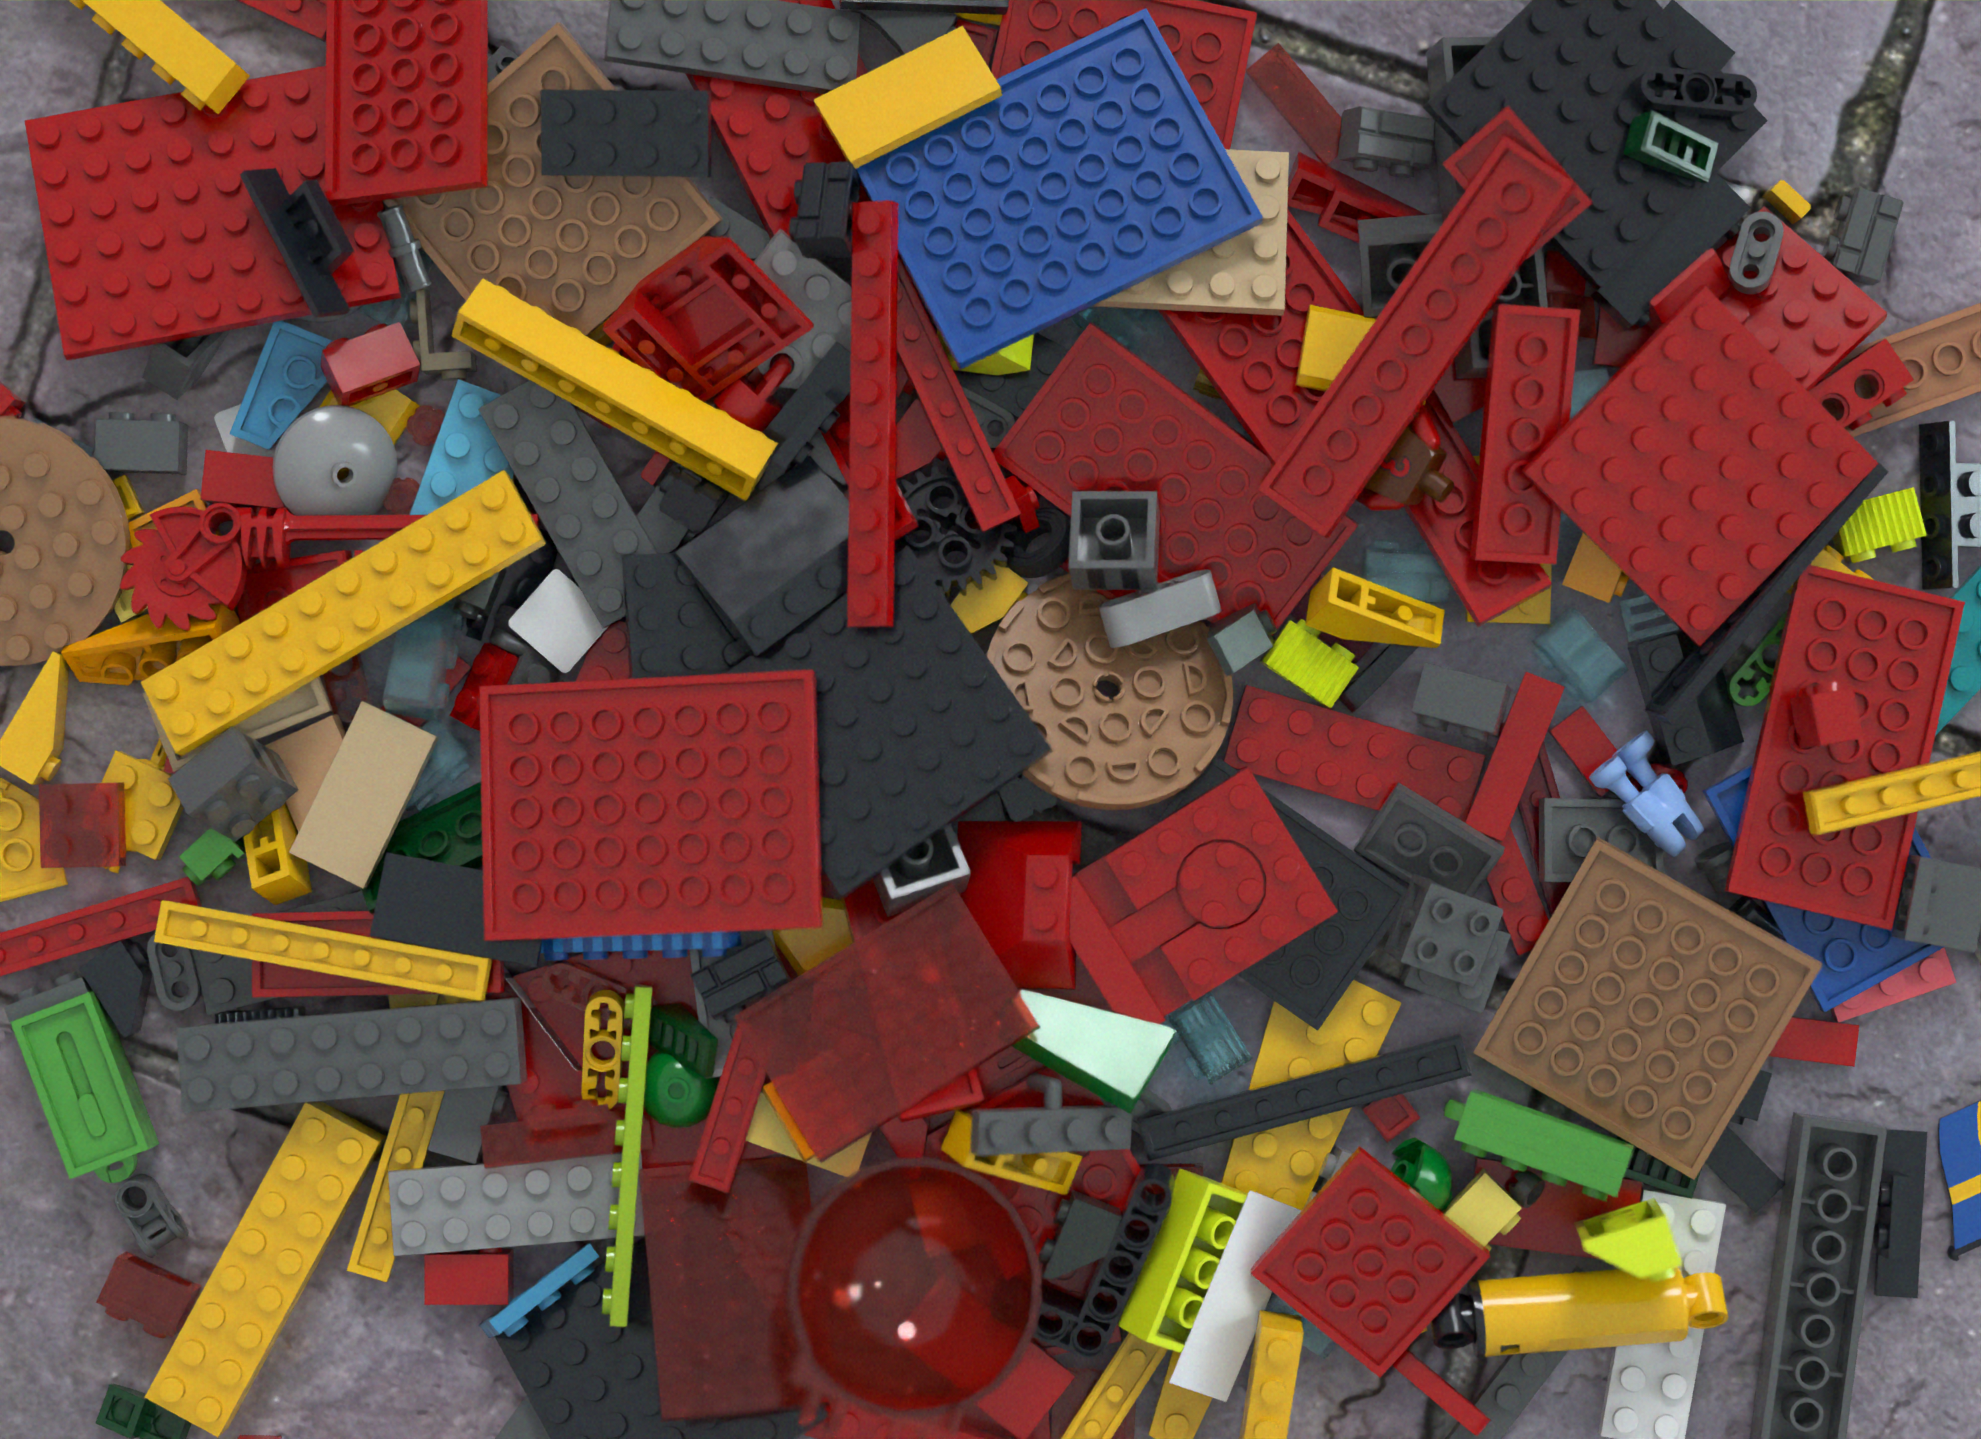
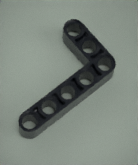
M1158 1163L1148 1164L1140 1170L1121 1211L1122 1218L1106 1257L1100 1259L1082 1300L1023 1275L1011 1281L1006 1275L997 1284L993 1299L992 1311L996 1319L1004 1325L1081 1357L1094 1358L1102 1354L1110 1341L1171 1205L1175 1184L1174 1175L1171 1170ZM1154 1183L1163 1187L1165 1191L1161 1194H1152L1144 1186ZM1132 1220H1141L1148 1225V1228L1136 1230L1128 1223ZM1124 1256L1130 1259L1132 1263L1126 1266L1118 1265L1113 1261V1258ZM1100 1292H1109L1113 1294L1116 1299H1114L1113 1301H1104L1100 1299L1096 1294ZM1015 1295L1021 1299L1022 1303L1010 1304L1004 1299V1296ZM1052 1311L1059 1314L1061 1318L1054 1321L1048 1320L1042 1313ZM1087 1327L1094 1328L1100 1334L1093 1337L1087 1336L1081 1329Z

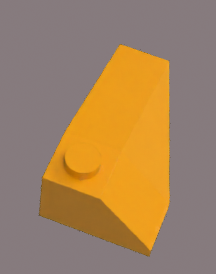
M223 604L211 606V609L217 615V619L214 621H203L190 616L191 628L189 631L177 627L168 616L164 626L158 629L152 623L149 614L90 636L85 640L63 647L61 654L79 682L128 686L133 680L144 681L238 626L240 622L235 611H230Z

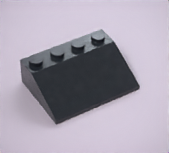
M808 456L800 466L795 465L674 552L747 656H757L848 589L849 501L814 459Z

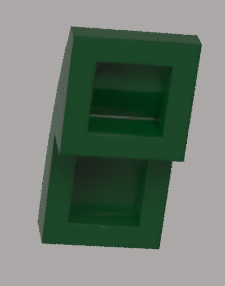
M117 1384L109 1385L96 1424L129 1439H186L192 1423L146 1399V1393Z

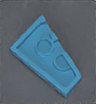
M284 321L273 322L230 435L270 450L327 383L320 367L322 350L326 349V346L332 340Z
M590 1243L582 1246L540 1278L536 1285L517 1295L500 1313L494 1317H488L479 1326L488 1338L497 1336L503 1331L508 1337L528 1323L524 1315L538 1305L541 1311H543L559 1299L562 1295L557 1289L570 1279L576 1285L595 1270L591 1263L600 1256Z

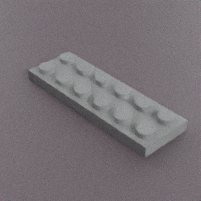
M641 1150L633 1237L647 1236ZM623 1152L389 1170L388 1179L394 1256L616 1238L617 1230H608L610 1204L619 1205L620 1188L612 1187L613 1162H622Z

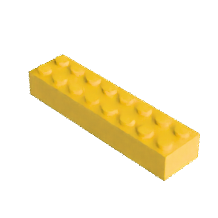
M322 1101L305 1102L147 1391L146 1399L216 1437H219L229 1428L387 1138L385 1135Z

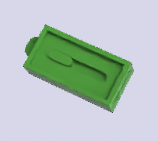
M94 991L10 1022L69 1179L93 1170L101 1180L108 1183L122 1182L129 1178L136 1170L138 1163L137 1154L159 1145V1141L114 1022ZM123 1162L124 1165L121 1168L110 1170L112 1163Z
M1478 1089L1470 1091L1466 1104L1450 1099L1448 1103H1445L1443 1109L1445 1111L1444 1116L1460 1122L1454 1139L1463 1142L1461 1150L1483 1158L1487 1156L1488 1152L1503 1157L1502 1165L1525 1172L1528 1166L1542 1170V1179L1565 1187L1568 1180L1584 1185L1582 1193L1599 1200L1606 1201L1608 1194L1617 1197L1634 1145Z

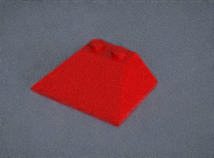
M701 237L641 279L604 324L603 331L640 367L653 371L663 380L679 389L689 391L694 397L705 402L812 330L814 323L730 237Z
M958 821L957 840L971 874L966 891L954 895L951 980L954 988L1075 990L1076 951L1072 944L1069 943L1072 864H1080L1082 822Z

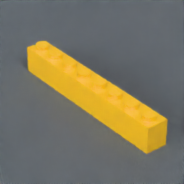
M482 278L457 314L452 337L747 501L771 461L778 443L767 438L762 432L745 426L731 418L726 412L704 403L694 397L689 391L679 389L658 377L653 371L638 366L622 357L614 349L605 347L588 338L580 330L563 324L547 315L541 308L531 306L510 294L509 291L501 286L494 285Z

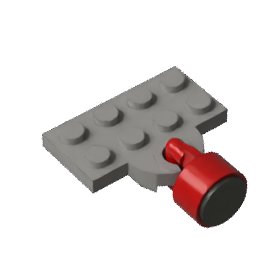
M781 229L774 235L755 259L754 263L814 323L813 329L754 368L748 376L744 375L730 384L713 398L715 409L726 412L731 418L762 433L783 408L773 396L779 387L798 389L836 341L851 352L852 284L819 258H806L802 256L796 242H792L790 236Z

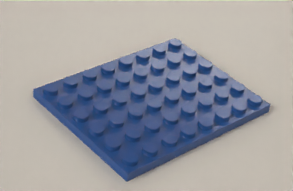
M1147 8L996 79L1001 87V97L855 169L870 201L892 200L898 203V254L959 369L967 367L1238 236L1263 222L1261 212Z

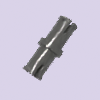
M398 204L377 212V215L380 217L391 246L388 252L397 262L406 286V292H413L431 285L432 282L428 277L418 250L422 247L419 238L414 239L403 210V204Z

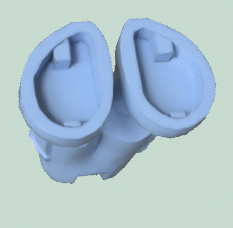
M1645 730L1612 755V758L1601 764L1589 776V779L1596 787L1608 788L1625 802L1622 806V812L1636 825V828L1643 833H1647L1657 847H1660L1672 857H1676L1686 848V843L1681 834L1690 840H1696L1704 832V827L1686 802L1682 789H1679L1668 773H1661L1657 776L1648 762L1647 754L1654 744V739ZM1626 771L1643 787L1641 792L1629 781L1625 774Z

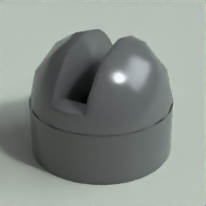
M1520 1171L1514 1175L1518 1182H1509V1193L1524 1208H1529L1541 1196L1546 1182L1530 1171Z

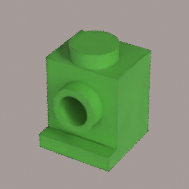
M209 828L179 857L186 864L182 868L184 873L196 885L200 886L212 877L218 881L236 866V863L232 860L235 856L237 859L246 858L247 856L245 844L241 839L235 842Z

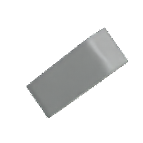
M1210 570L1188 573L1157 584V590H1139L1098 606L1111 648L1130 645L1211 617L1222 611Z

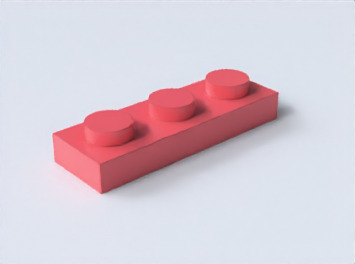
M1945 947L1832 1008L1831 1012L1834 1021L1839 1023L1957 983Z

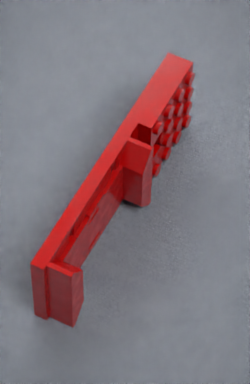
M1246 766L1072 874L1069 943L1072 944L1076 951L1075 990H1023L1161 1024L1169 1013L1192 999H1198L1338 911L1250 769ZM952 950L945 953L950 976ZM954 988L984 1100L1045 1066L998 1039L1001 1023L996 1021L998 1014L1008 999L1016 1000L1022 989ZM866 1002L832 1023L828 1028L821 1030L820 1034L830 1050L834 1049L878 1120L876 1124L907 1174L915 1176L920 1173L923 1165L938 1157L927 1137V1133L951 1120L956 1110L903 1123L899 1122L869 1003ZM964 1108V1109H959L960 1111H963V1112L967 1111L966 1108Z

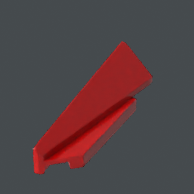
M1298 152L1288 178V207L1320 214L1318 226L1359 243L1358 220L1427 215L1301 152Z

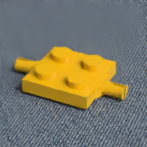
M160 737L150 760L138 759L122 751L115 750L82 827L102 835L112 844L102 865L104 869H109L111 872L119 873L127 851L139 852L154 860H161L184 809L168 780L173 774L163 772L167 754Z

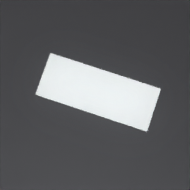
M1249 1190L1169 1383L1227 1402L1255 1335L1259 1310L1265 1311L1272 1294L1269 1288L1250 1274V1270L1302 1210Z

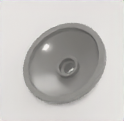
M324 406L300 416L284 432L278 442L273 458V480L281 501L295 516L374 515L388 500L397 477L396 450L388 432L369 414L349 406ZM343 467H348L349 474L347 478L338 480V471Z

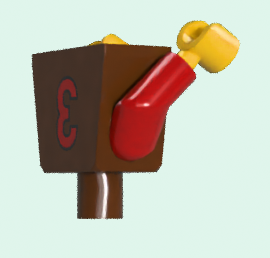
M1426 400L1356 498L1366 508L1372 511L1400 510L1406 504L1417 505L1425 494L1439 503H1443L1452 492L1454 482L1438 472L1446 459L1447 453L1440 447L1441 437L1430 413L1425 407Z

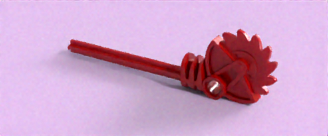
M226 503L212 504L205 510L182 506L165 508L150 514L157 530L142 529L136 531L134 536L143 545L134 547L121 556L120 560L124 564L133 566L123 576L120 588L125 591L134 589L131 599L133 613L139 614L148 607L150 619L156 628L161 629L168 616L177 627L189 631L191 628L190 616L203 621H214L217 619V615L211 609V606L223 604L230 611L234 610L245 588L247 569L254 567L256 559H260L263 569L270 567L272 559H276L279 569H287L290 562L291 543L294 541L385 540L426 515L295 516L289 512L287 507H279L274 516H271L269 509L262 507L258 516H256L253 508H234ZM530 514L540 532L539 515ZM227 521L233 522V527L228 534L223 536L216 535V530L220 524Z

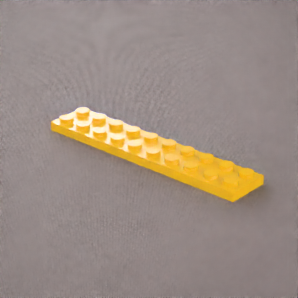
M503 470L142 681L141 684L175 753L182 757L225 732L231 726L237 725L546 543L509 474Z

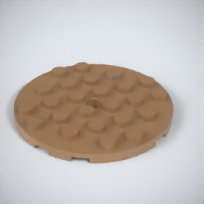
M0 416V530L9 532L15 542L14 549L11 552H4L0 549V666H20L47 661L53 651L61 654L63 647L90 637L108 614L113 611L123 590L120 588V583L126 573L127 564H124L120 558L131 549L128 519L123 502L114 483L94 456L90 457L72 441L73 438L60 430L44 423L38 424L25 419H18L15 416Z
M1066 574L1041 584L1036 591L1026 596L1023 600L1018 601L1007 612L998 625L986 655L1053 750L1052 753L1022 774L1051 795L1079 806L1094 809L1128 810L1163 801L1177 794L1196 780L1209 766L1218 752L1231 720L1233 707L1232 675L1226 677L1207 640L1210 626L1207 627L1202 620L1130 645L1111 648L1098 608L1099 605L1110 600L1095 590H1073L1070 574ZM1107 680L1113 682L1117 686L1119 694L1109 700V697L1103 696L1098 689L1096 690V686L1100 681Z

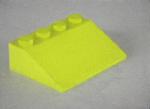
M1179 1169L1175 1179L1171 1205L1117 1326L1145 1342L1182 1353L1248 1193L1198 1174Z

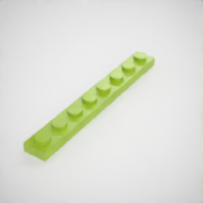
M636 984L635 994L626 993L624 1019L633 1020L631 1036H623L621 1061H629L628 1078H620L618 1103H626L625 1120H616L615 1145L623 1146L622 1162H613L612 1187L620 1188L619 1205L610 1204L608 1230H617L615 1247L607 1246L605 1272H613L612 1289H604L602 1314L610 1315V1326L627 1327L652 986Z

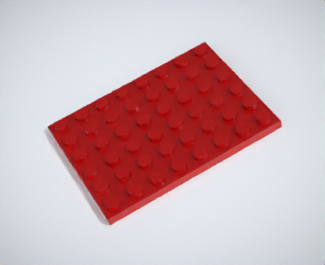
M326 66L246 80L219 114L208 105H205L200 111L181 95L182 92L24 120L63 354L67 361L313 315L250 197L240 174L244 170L276 168L290 195L304 181L317 180L325 194ZM383 200L331 206L354 249V252L332 273L348 307L402 298L395 260L388 252L391 246L380 217L377 215V212L385 209Z
M798 670L479 686L484 941L823 928L815 671Z

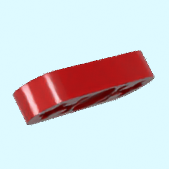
M1408 1349L1392 1364L1396 1370L1477 1437L1491 1421L1480 1409Z

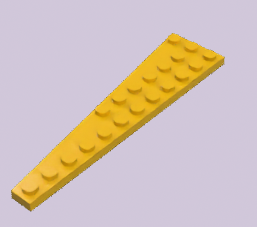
M1353 980L1317 1031L1279 1003L1273 1001L1248 1090L1377 1056L1402 1003ZM1351 1108L1233 1139L1220 1183L1245 1193H1249V1190L1303 1210L1319 1177V1171L1326 1154L1331 1152ZM1173 1350L1169 1358L1168 1368L1163 1379L1148 1435L1155 1439H1193L1213 1397L1169 1383L1181 1355L1180 1352Z

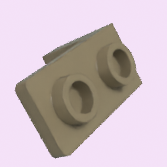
M426 288L416 290V299H410V315L412 324H418L419 340L413 341V350L421 365L422 372L427 375L441 374L443 381L467 379L466 372H477L476 355L471 351L434 353L430 292Z

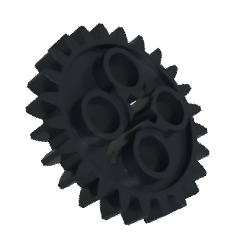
M934 464L931 468L932 476L926 478L921 471L917 470V483L915 485L906 480L902 481V488L905 493L903 496L919 526L894 541V554L908 545L936 586H943L946 598H949L952 587L958 586L961 594L966 596L968 583L972 582L976 588L982 590V576L985 575L995 581L997 574L994 565L1004 568L1008 566L1007 558L1003 553H1014L1015 551L1014 543L1008 538L1017 536V526L1009 524L1016 520V518L984 533L980 529L970 528L967 524L975 517L950 464L947 467L946 474H941L938 467ZM939 497H948L953 500V503L945 509H938L932 505ZM919 511H923L927 513L930 518L925 516H918L917 513ZM954 525L956 526L957 533L949 529ZM941 527L949 530L946 535L942 534ZM918 530H924L931 534L930 538L923 543H916L910 540V536ZM969 542L980 544L981 548L975 549L970 546ZM952 551H961L967 555L958 564H952L945 560V557Z

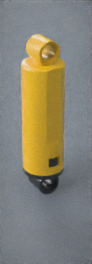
M1676 1267L1674 1268V1276L1650 1282L1648 1276L1639 1278L1623 1269L1468 1281L1467 1295L1457 1293L1430 1324L1435 1346L1444 1349H1455L1472 1343L1476 1357L1683 1341L1688 1334L1689 1326L1696 1329L1713 1328L1725 1323L1728 1320V1313L1721 1276L1718 1274L1702 1272L1683 1278L1681 1270Z

